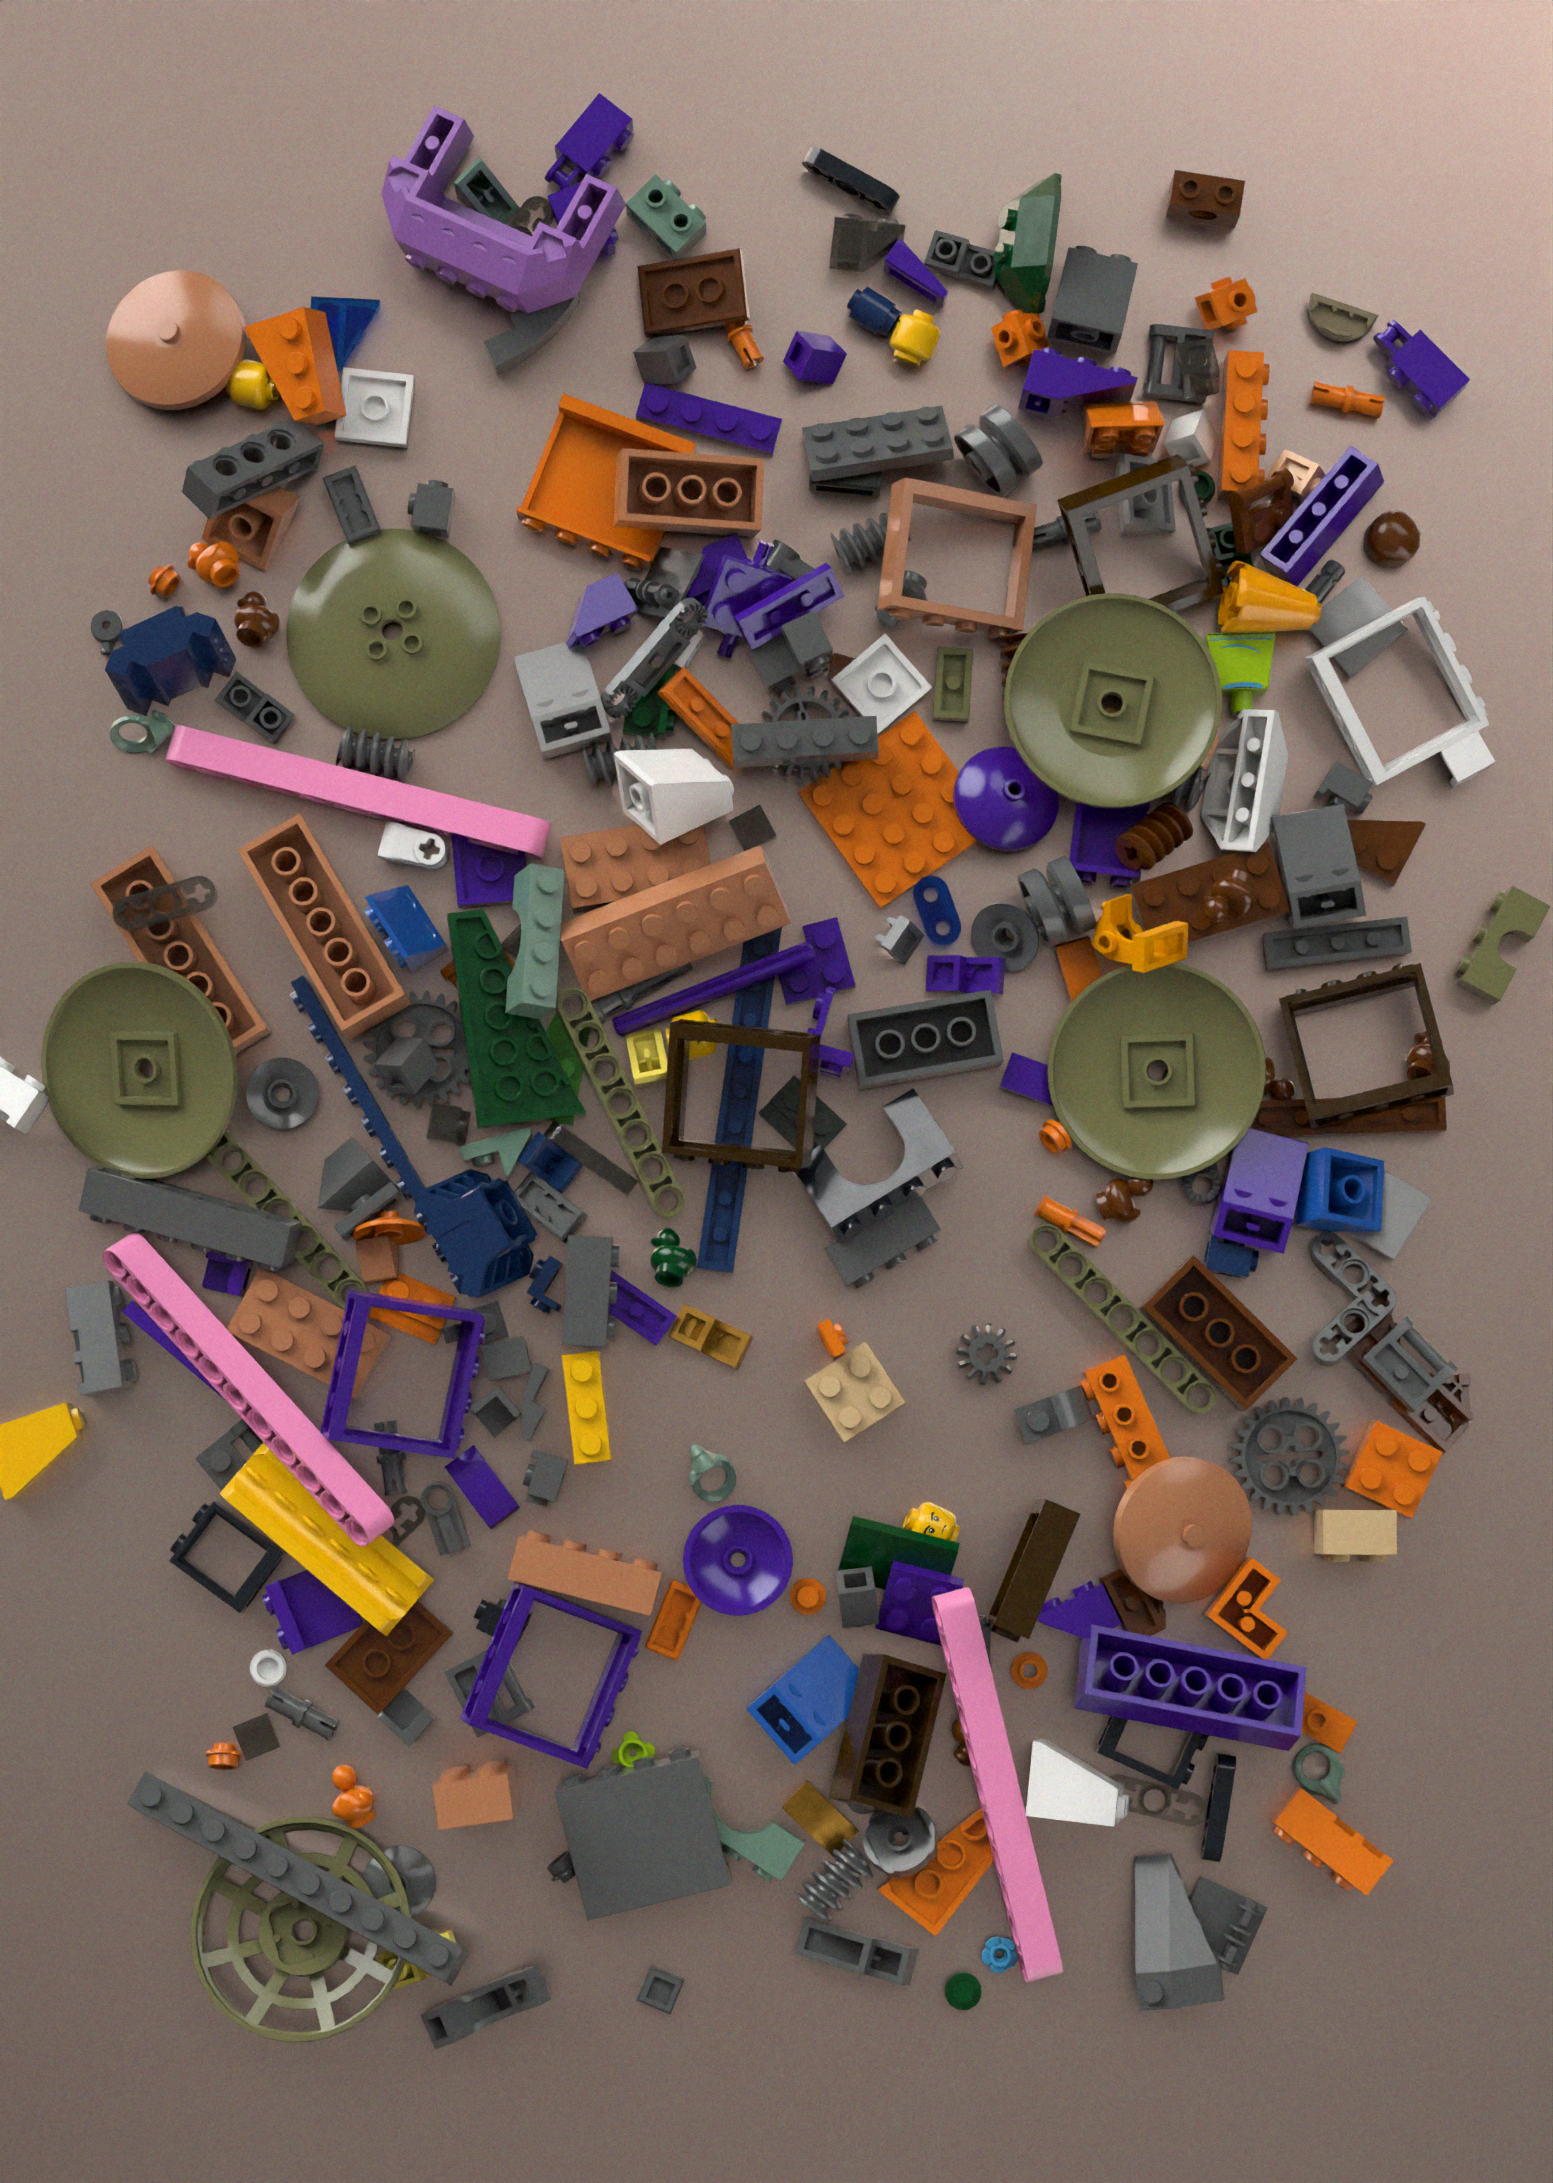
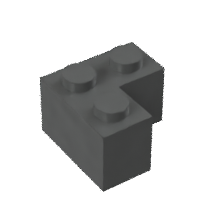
M814 610L782 625V633L754 650L749 648V657L767 694L776 690L777 694H781V692L795 687V680L808 675L809 679H812L828 670L827 665L832 662L833 648Z

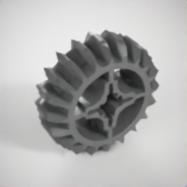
M797 686L794 688L795 698L791 699L789 694L783 691L781 692V699L784 704L781 705L778 701L772 699L769 705L775 713L763 711L761 715L766 722H780L785 715L793 710H796L797 720H812L806 708L818 710L829 719L847 718L849 711L848 709H842L836 712L835 710L839 707L841 700L835 698L828 704L826 702L829 695L827 690H823L820 698L814 697V686L809 687L808 696H802V690ZM842 762L784 765L783 778L788 779L793 770L797 772L796 779L798 783L803 782L804 773H810L811 782H817L818 770H821L822 774L828 778L831 776L828 765L831 764L833 767L840 769ZM782 765L771 766V769L777 771Z

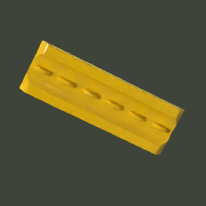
M264 1442L219 1493L227 1502L385 1636H388L434 1581L429 1574L382 1534L365 1547L351 1540Z

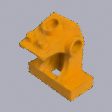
M1132 894L1105 901L1101 905V909L1104 911L1096 922V932L1091 945L1107 959L1132 964L1133 971L1142 973L1187 959L1188 923L1174 921L1143 931L1141 926L1133 920Z

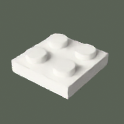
M343 367L341 390L347 416L337 419L335 439L407 448L415 384L414 375Z
M886 633L831 679V683L861 717H877L878 735L932 689L931 685Z

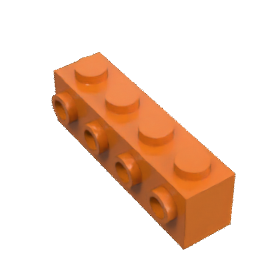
M1228 350L1224 360L1217 500L1229 501V495L1238 489L1246 490L1265 481V469L1259 468V455H1265L1266 433H1260L1261 420H1266L1268 413V399L1262 398L1263 385H1268L1270 365L1264 364V352Z
M1124 1354L1082 1372L1085 1380L1080 1381V1385H1082L1088 1402L1094 1400L1099 1413L1094 1415L1102 1435L1109 1433L1114 1447L1109 1448V1451L1117 1469L1123 1467L1129 1480L1123 1483L1127 1490L1142 1472L1158 1462L1170 1459V1456Z

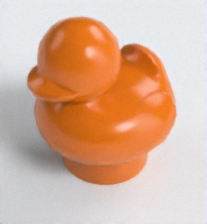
M222 541L220 544L216 543L209 546L206 543L198 542L190 547L187 565L191 569H196L197 574L202 580L214 583L217 587H227L238 579L240 573L238 568L239 554L232 544Z
M349 1765L336 1767L332 1773V1783L343 1792L333 1802L332 1813L335 1817L345 1820L350 1828L361 1827L376 1816L372 1808L374 1802L373 1791L368 1786L355 1785L357 1781L356 1771Z

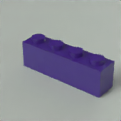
M1350 445L1260 553L1267 572L1298 586L1384 483L1378 463Z

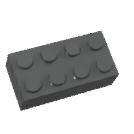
M991 990L853 1013L847 1016L859 1090L1000 1066L1004 1061Z

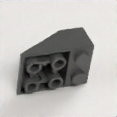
M1344 804L1272 817L1283 888L1291 910L1288 913L1289 923L1297 929L1366 916L1361 879Z

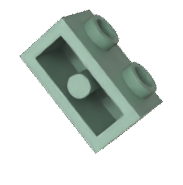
M655 174L626 203V213L673 260L680 259L707 234L706 216L695 204L691 203L688 206L679 197L681 192L670 180L666 179L663 182Z

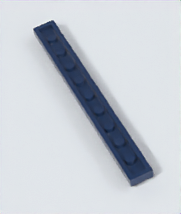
M782 927L743 942L740 967L779 952ZM775 976L736 991L732 1025L768 1028ZM729 1044L715 1142L751 1146L765 1048ZM730 1161L729 1165H711L697 1263L698 1269L733 1273L748 1170L743 1167V1162Z
M303 975L290 982L295 990L290 993L294 1004L300 1013L306 1010L313 1021L307 1025L318 1044L322 1041L326 1044L330 1051V1054L325 1056L328 1064L335 1075L340 1072L343 1074L348 1085L343 1087L345 1094L353 1106L358 1103L360 1104L366 1115L361 1118L365 1129L370 1137L377 1134L383 1145L378 1150L388 1168L395 1166L401 1179L397 1180L396 1183L405 1199L408 1200L412 1197L416 1203L418 1191L426 1187L309 981ZM414 1212L418 1222L427 1229L429 1216ZM432 1243V1247L442 1263L445 1262L446 1257L438 1243ZM454 1273L449 1275L459 1294H462L460 1289L463 1276Z

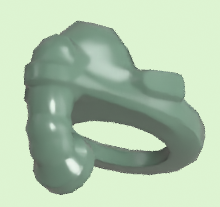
M152 710V719L143 715L120 717L111 726L110 739L120 750L126 752L146 751L148 754H151L167 737L173 734L175 726L167 715L157 710ZM137 723L146 729L147 734L140 740L130 741L120 735L119 729L125 724Z
M698 1444L692 1445L689 1451L690 1459L693 1461L691 1472L689 1473V1482L694 1493L700 1499L707 1502H718L725 1499L736 1485V1473L730 1463L731 1460L722 1454L710 1453ZM713 1466L723 1468L726 1474L723 1485L715 1491L703 1490L700 1484L703 1472L711 1469Z
M1311 1744L1304 1747L1294 1760V1773L1302 1785V1789L1313 1796L1316 1794L1323 1796L1330 1803H1339L1342 1798L1340 1783L1341 1779L1345 1776L1344 1765L1340 1762L1337 1754L1323 1744ZM1314 1752L1325 1754L1331 1763L1328 1775L1321 1780L1307 1778L1302 1769L1305 1757Z

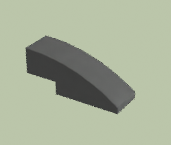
M579 292L574 298L529 314L521 310L510 314L514 328L484 341L486 353L497 376L518 366L537 353L558 333L580 303Z
M805 1918L795 1954L902 1986L910 1985L919 1949L852 1929Z

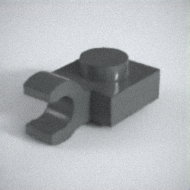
M498 1301L472 1309L484 1316L483 1321H485L483 1328L485 1338L483 1342L478 1343V1346L509 1336ZM461 1323L442 1329L446 1344L458 1341Z

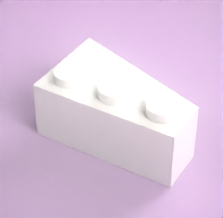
M0 1057V1118L12 1127L28 1134L48 1103L49 1097L42 1093L46 1086L27 1075L25 1080L20 1079L12 1073L16 1067Z

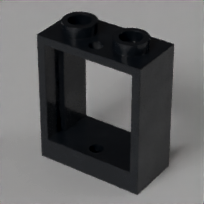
M213 1501L210 1506L204 1503L192 1519L196 1525L187 1536L182 1533L172 1545L170 1551L174 1555L169 1561L237 1612L243 1613L287 1555V1552L218 1501ZM218 1516L267 1551L236 1594L187 1559Z
M1109 1717L1095 1748L1097 1753L1175 1789H1179L1181 1783L1187 1785L1195 1768V1764L1190 1763L1196 1749L1203 1750L1209 1735L1190 1732L1175 1769L1170 1776L1116 1751V1746L1128 1719Z

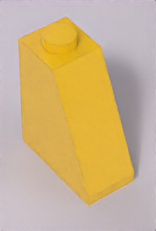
M65 1402L0 1424V1488L4 1500H13L21 1496L83 1438L80 1429L85 1428V1423L78 1407L73 1409L72 1403Z

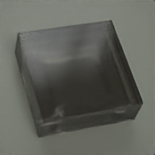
M760 804L728 821L743 851L759 845L762 846L777 838Z
M268 1712L233 1726L246 1761L281 1747Z

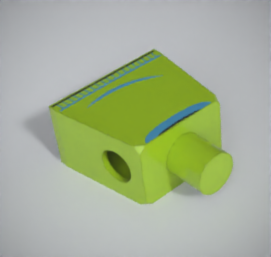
M1275 631L1207 633L1203 641L1216 664L1222 696L1231 697V714L1238 715L1243 709H1253L1252 695L1265 694L1269 686Z

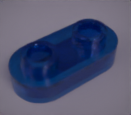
M936 876L921 878L914 887L913 901L928 940L936 946H950L960 936L961 922L948 886L941 878ZM934 890L937 893V899L932 902L927 901L924 898V892ZM940 923H945L949 926L950 931L946 935H940L936 931V926Z

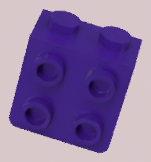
M831 987L827 988L825 995L818 993L812 1016L813 1019L818 1020L816 1029L808 1028L807 1033L821 1034L820 1042L834 997L835 989ZM820 1044L819 1073L834 1078H840L841 1073L849 1075L854 1053Z
M308 1570L265 1586L267 1594L263 1595V1601L270 1616L274 1614L277 1616L281 1628L276 1629L281 1646L284 1650L289 1648L292 1655L359 1628L362 1625L361 1615Z

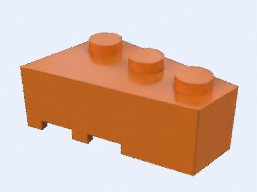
M301 307L244 327L294 421L317 426L347 416L325 312Z
M1298 1786L1293 1789L1270 1819L1277 1826L1273 1833L1290 1846L1294 1841L1299 1843L1306 1849L1302 1856L1319 1869L1323 1864L1335 1872L1331 1879L1347 1892L1354 1887L1367 1896L1394 1862L1393 1859L1383 1854L1369 1843L1366 1838L1354 1831L1339 1819L1338 1816Z

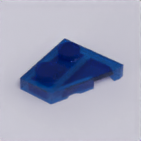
M311 296V309L326 313L337 371H343V367L346 368L353 357V351L360 345L366 335L367 327L375 314H378L381 309L380 300Z

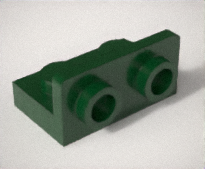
M672 664L645 697L642 696L639 699L636 707L632 708L633 711L627 713L628 716L624 719L623 735L634 737L640 735L641 738L649 739L650 733H653L654 739L665 741L667 731H674L676 712L670 710V706L657 692L675 674V665Z

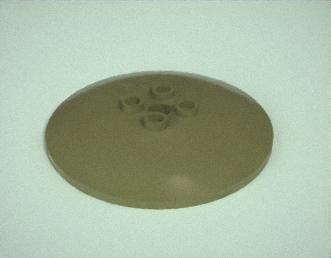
M381 529V533L349 545L347 540L337 544L313 564L300 582L292 599L287 620L286 640L290 664L301 689L310 702L325 717L345 730L348 725H353V733L357 735L364 728L367 730V738L372 739L376 732H379L381 740L387 741L390 736H394V741L424 737L440 731L461 718L474 706L484 693L494 674L501 646V626L492 591L479 569L466 555L446 541L430 534L408 529ZM396 622L402 626L403 630L399 638L388 640L382 635V630L387 623Z
M1104 593L1078 598L1058 607L1042 618L1029 631L1016 650L1009 667L1004 692V710L1009 735L1016 751L1028 769L1043 784L1063 797L1077 803L1100 808H1127L1146 804L1167 795L1195 773L1210 751L1218 731L1222 710V691L1217 667L1209 649L1195 629L1182 617L1162 604L1143 597L1122 593ZM1108 695L1117 696L1122 702L1121 710L1116 713L1106 712L1101 704L1102 699Z
M136 961L111 964L93 970L75 982L63 994L50 1016L42 1044L41 1070L43 1085L46 1086L45 1093L49 1097L48 1103L57 1123L67 1138L83 1155L97 1165L122 1172V1174L140 1179H152L169 1176L195 1165L216 1146L228 1127L236 1102L238 1088L237 1061L230 1034L221 1015L207 996L192 982L173 970L156 964ZM144 1058L148 1059L153 1065L151 1077L146 1076L142 1071L141 1065Z
M1172 963L1145 973L1133 971L1131 964L1101 976L1088 985L1068 1006L1058 1023L1051 1042L1048 1058V1083L1052 1103L1061 1124L1071 1139L1093 1160L1115 1172L1130 1177L1155 1180L1172 1179L1190 1175L1211 1166L1226 1156L1246 1135L1256 1118L1263 1099L1266 1083V1058L1261 1035L1250 1012L1233 991L1222 982L1203 971L1178 963ZM1156 1060H1162L1168 1066V1075L1162 1081H1155L1149 1076V1066Z

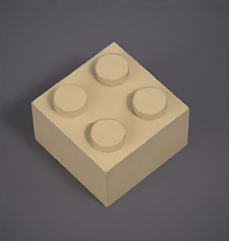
M866 1341L804 1381V1384L843 1443L906 1403Z
M1313 1510V1554H1323V1561L1350 1562V1555H1360V1561L1387 1562V1555H1397V1510Z

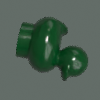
M664 1228L650 1241L656 1247L650 1255V1263L655 1271V1280L659 1284L666 1287H679L683 1284L684 1278L695 1270L696 1255L692 1249L689 1248L687 1250L679 1246L680 1236L676 1230Z

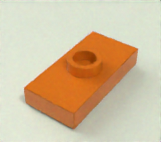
M830 1319L819 1323L816 1331L831 1359L845 1354L846 1349L844 1345L848 1343V1339L840 1324L837 1323L833 1326Z
M671 1579L644 1648L673 1660H679L702 1603L692 1592L690 1586Z
M1305 1692L1301 1732L1341 1754L1358 1722Z

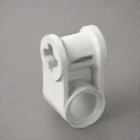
M386 821L377 857L399 864H411L437 870L447 864L450 858V850L441 837L434 833ZM433 843H435L440 852L438 855L432 854L429 860L424 850L425 848L430 849Z

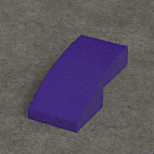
M928 955L926 991L968 994L991 990L992 995H1003L1005 959L1001 957Z
M1012 1052L1000 1088L1054 1108L1048 1083V1065Z
M474 1445L445 1466L450 1476L491 1530L520 1508Z

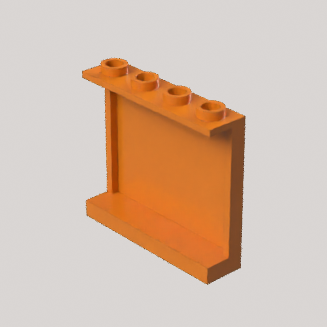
M563 393L558 405V416L522 506L517 507L518 519L522 520L521 525L530 530L541 532L543 528L556 533L554 537L564 543L574 545L575 541L588 545V550L598 556L607 558L611 554L622 558L621 563L632 569L641 570L642 566L651 569L666 531L613 527L616 456L622 448L697 454V445L691 441Z

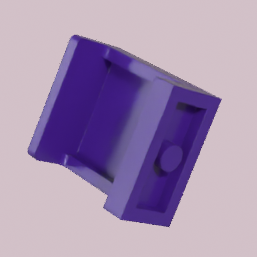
M1076 802L1069 861L1082 883H1096L1097 878L1110 880V885L1114 887L1129 888L1132 883L1140 881L1141 868L1138 870L1126 868L1120 862L1114 845L1115 840L1122 833H1125L1131 826H1134L1148 814L1151 802L1127 808H1100Z

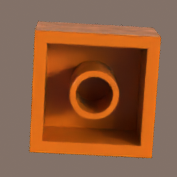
M1377 1420L1370 1421L1343 1479L1345 1482L1340 1487L1387 1510H1397V1514L1404 1518L1413 1519L1443 1452Z

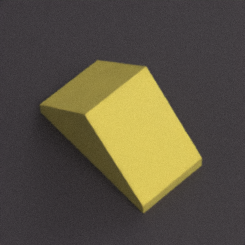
M655 1028L625 1035L636 1090L666 1084L667 1058L661 1029Z

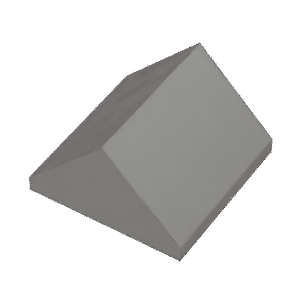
M1127 453L1119 454L1114 467L1115 478L1160 460ZM1172 482L1117 503L1120 537L1176 531Z

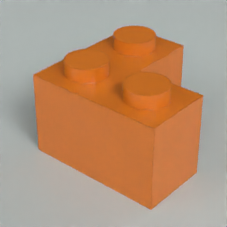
M1247 1557L1234 1576L1227 1582L1203 1614V1616L1257 1658L1268 1659L1288 1634L1285 1629L1259 1610L1281 1580L1251 1557Z

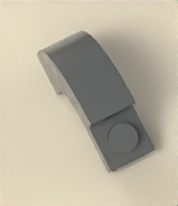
M537 1965L529 1968L523 1967L495 1978L428 2010L420 2016L434 2048L437 2049L456 2043L468 2035L508 2016L540 2006L551 2000V1997L546 1988V1982L540 1974Z

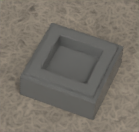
M651 1965L636 2001L671 2015L685 1979Z

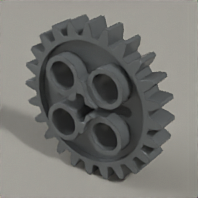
M427 990L422 1000H418L414 991H411V1005L380 1022L378 1028L372 1027L367 1030L368 1033L374 1036V1040L365 1041L363 1045L368 1049H372L373 1053L363 1058L365 1062L375 1063L398 1037L397 1027L404 1021H410L415 1024L416 1030L412 1037L425 1038L429 1048L453 1049V1055L432 1052L436 1060H443L448 1064V1071L443 1077L434 1078L430 1076L416 1094L400 1093L399 1102L401 1105H405L409 1097L413 1098L415 1108L420 1107L422 1099H426L429 1106L433 1108L435 1097L440 1096L446 1104L448 1103V1091L451 1090L456 1095H461L460 1089L457 1086L459 1082L471 1084V1081L465 1075L469 1071L461 1012L455 1013L458 1006L455 1000L447 1007L444 1005V994H440L434 1002L431 1001L430 992ZM441 1024L448 1025L452 1030L450 1038L445 1042H437L432 1037L435 1027ZM375 1066L368 1071L370 1076L379 1075ZM380 1077L375 1084L378 1089L385 1086ZM387 1090L386 1096H387L388 1098H392V1097L395 1096L397 1093H396V1092H388V1090Z
M1284 1397L1281 1401V1408H1278L1273 1400H1269L1268 1412H1265L1259 1406L1255 1407L1257 1419L1254 1420L1251 1417L1245 1416L1243 1420L1249 1428L1247 1430L1236 1429L1235 1431L1243 1438L1242 1443L1231 1444L1232 1448L1240 1451V1456L1230 1459V1462L1241 1465V1469L1237 1470L1233 1476L1245 1477L1246 1481L1241 1485L1242 1489L1252 1488L1254 1490L1250 1501L1254 1502L1262 1497L1264 1498L1262 1509L1268 1510L1274 1503L1276 1504V1514L1282 1515L1285 1507L1289 1506L1292 1516L1298 1514L1299 1505H1302L1307 1513H1311V1501H1315L1320 1506L1326 1505L1322 1495L1326 1493L1330 1496H1336L1337 1494L1331 1486L1332 1483L1344 1484L1345 1482L1337 1475L1338 1470L1349 1469L1348 1465L1340 1462V1457L1350 1454V1451L1339 1449V1444L1345 1441L1347 1437L1335 1436L1334 1434L1340 1423L1336 1422L1328 1425L1326 1421L1330 1412L1325 1411L1318 1416L1316 1414L1317 1403H1312L1307 1410L1304 1409L1303 1398H1298L1294 1407H1291L1288 1397ZM1305 1426L1311 1428L1315 1433V1441L1310 1447L1302 1446L1297 1438L1299 1430ZM1267 1429L1276 1431L1279 1436V1444L1273 1450H1268L1261 1442V1436ZM1288 1446H1290L1292 1452L1320 1451L1322 1453L1320 1458L1293 1460L1292 1467H1289V1463L1286 1460L1258 1461L1259 1455L1286 1453ZM1306 1463L1315 1465L1318 1470V1478L1312 1484L1304 1482L1300 1475L1301 1468ZM1271 1465L1278 1467L1282 1473V1480L1277 1486H1270L1264 1479V1472Z

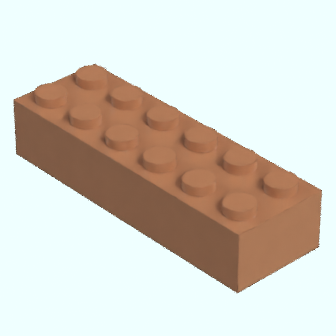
M300 813L237 849L339 1028L348 1040L353 1039L412 1004L310 827Z
M152 845L90 883L139 962L156 964L173 970L192 982L207 996L221 1015L228 1029L235 1055L271 1033L162 857Z
M759 845L561 922L560 936L581 987L589 1000L592 1001L791 924L787 905L763 848Z

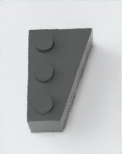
M105 1280L65 1288L70 1331L74 1334L76 1352H73L74 1363L76 1365L79 1364L82 1383L77 1384L78 1394L93 1397L133 1389L132 1380L137 1379V1373L133 1358L128 1359L125 1345L130 1344V1334L127 1323H121L119 1309L124 1308L120 1287H114L113 1281Z

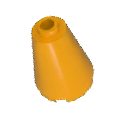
M1235 561L1229 567L1226 576H1230L1232 579L1228 587L1222 586L1224 593L1220 594L1218 605V624L1224 625L1220 629L1221 632L1244 633L1309 630L1312 624L1318 623L1321 615V603L1317 602L1315 594L1245 562Z

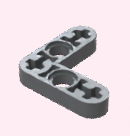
M1326 1232L1318 1235L1313 1241L1311 1248L1312 1260L1353 1300L1313 1340L1311 1348L1313 1359L1321 1366L1330 1367L1344 1359L1391 1315L1396 1305L1397 1296L1394 1289L1341 1237L1335 1233ZM1321 1244H1323L1326 1247L1330 1246L1331 1244L1334 1245L1335 1249L1333 1254L1339 1261L1342 1260L1343 1256L1347 1257V1259L1341 1263L1338 1270H1335L1333 1268L1336 1266L1337 1260L1332 1255L1327 1254L1325 1256H1322L1320 1254L1322 1249ZM1349 1267H1356L1362 1271L1364 1279L1358 1284H1351L1345 1280L1343 1272ZM1369 1281L1374 1283L1370 1289L1372 1293L1377 1297L1383 1294L1387 1296L1385 1303L1387 1307L1381 1304L1377 1307L1373 1306L1374 1297L1368 1290L1365 1291L1364 1295L1360 1294L1367 1287ZM1349 1316H1357L1364 1322V1329L1359 1333H1350L1344 1327V1320ZM1338 1332L1342 1339L1335 1346V1355L1330 1352L1323 1355L1321 1353V1342L1329 1345L1336 1339Z

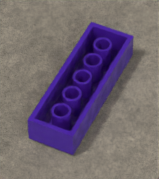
M1091 1625L1081 1642L1074 1709L1289 1751L1301 1737L1307 1667Z

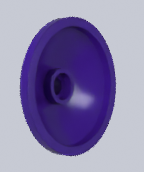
M993 747L975 754L962 767L954 785V806L961 824L973 838L993 849L1018 851L1033 846L1050 831L1058 814V793L1043 784L1028 769L1013 747ZM1008 787H1015L1018 795H1012Z
M731 1505L710 1512L695 1525L685 1544L683 1567L688 1585L702 1603L723 1614L742 1616L759 1612L770 1606L780 1597L791 1577L793 1554L787 1534L772 1516L751 1506ZM741 1553L744 1555L745 1563L743 1566L735 1567L731 1563L733 1554Z

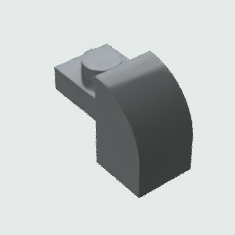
M1082 1385L1014 1410L1026 1444L1094 1420Z

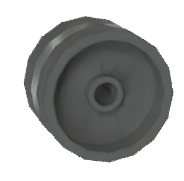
M993 404L980 414V427L968 424L955 435L954 440L963 458L980 480L995 494L1004 497L1017 487V474L1029 477L1042 466L1043 461L1033 441L1020 424L1004 408Z
M1065 855L1047 863L1046 874L1048 881L1035 868L1017 877L1026 909L1035 922L1041 938L1049 948L1067 940L1068 930L1066 922L1070 929L1078 935L1090 931L1096 926V919L1086 891L1073 865Z

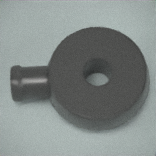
M103 610L93 617L90 626L91 633L96 640L101 642L100 653L102 655H111L112 643L119 640L118 635L120 631L124 630V621L115 611ZM106 624H111L108 630L104 629Z

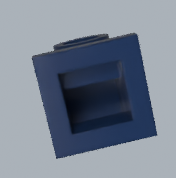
M1213 1234L1208 1235L1203 1265L1211 1273L1246 1279L1249 1277L1250 1271H1256L1259 1251L1253 1250L1254 1248L1245 1247L1243 1243L1224 1239L1223 1243L1218 1242L1219 1237L1213 1236Z

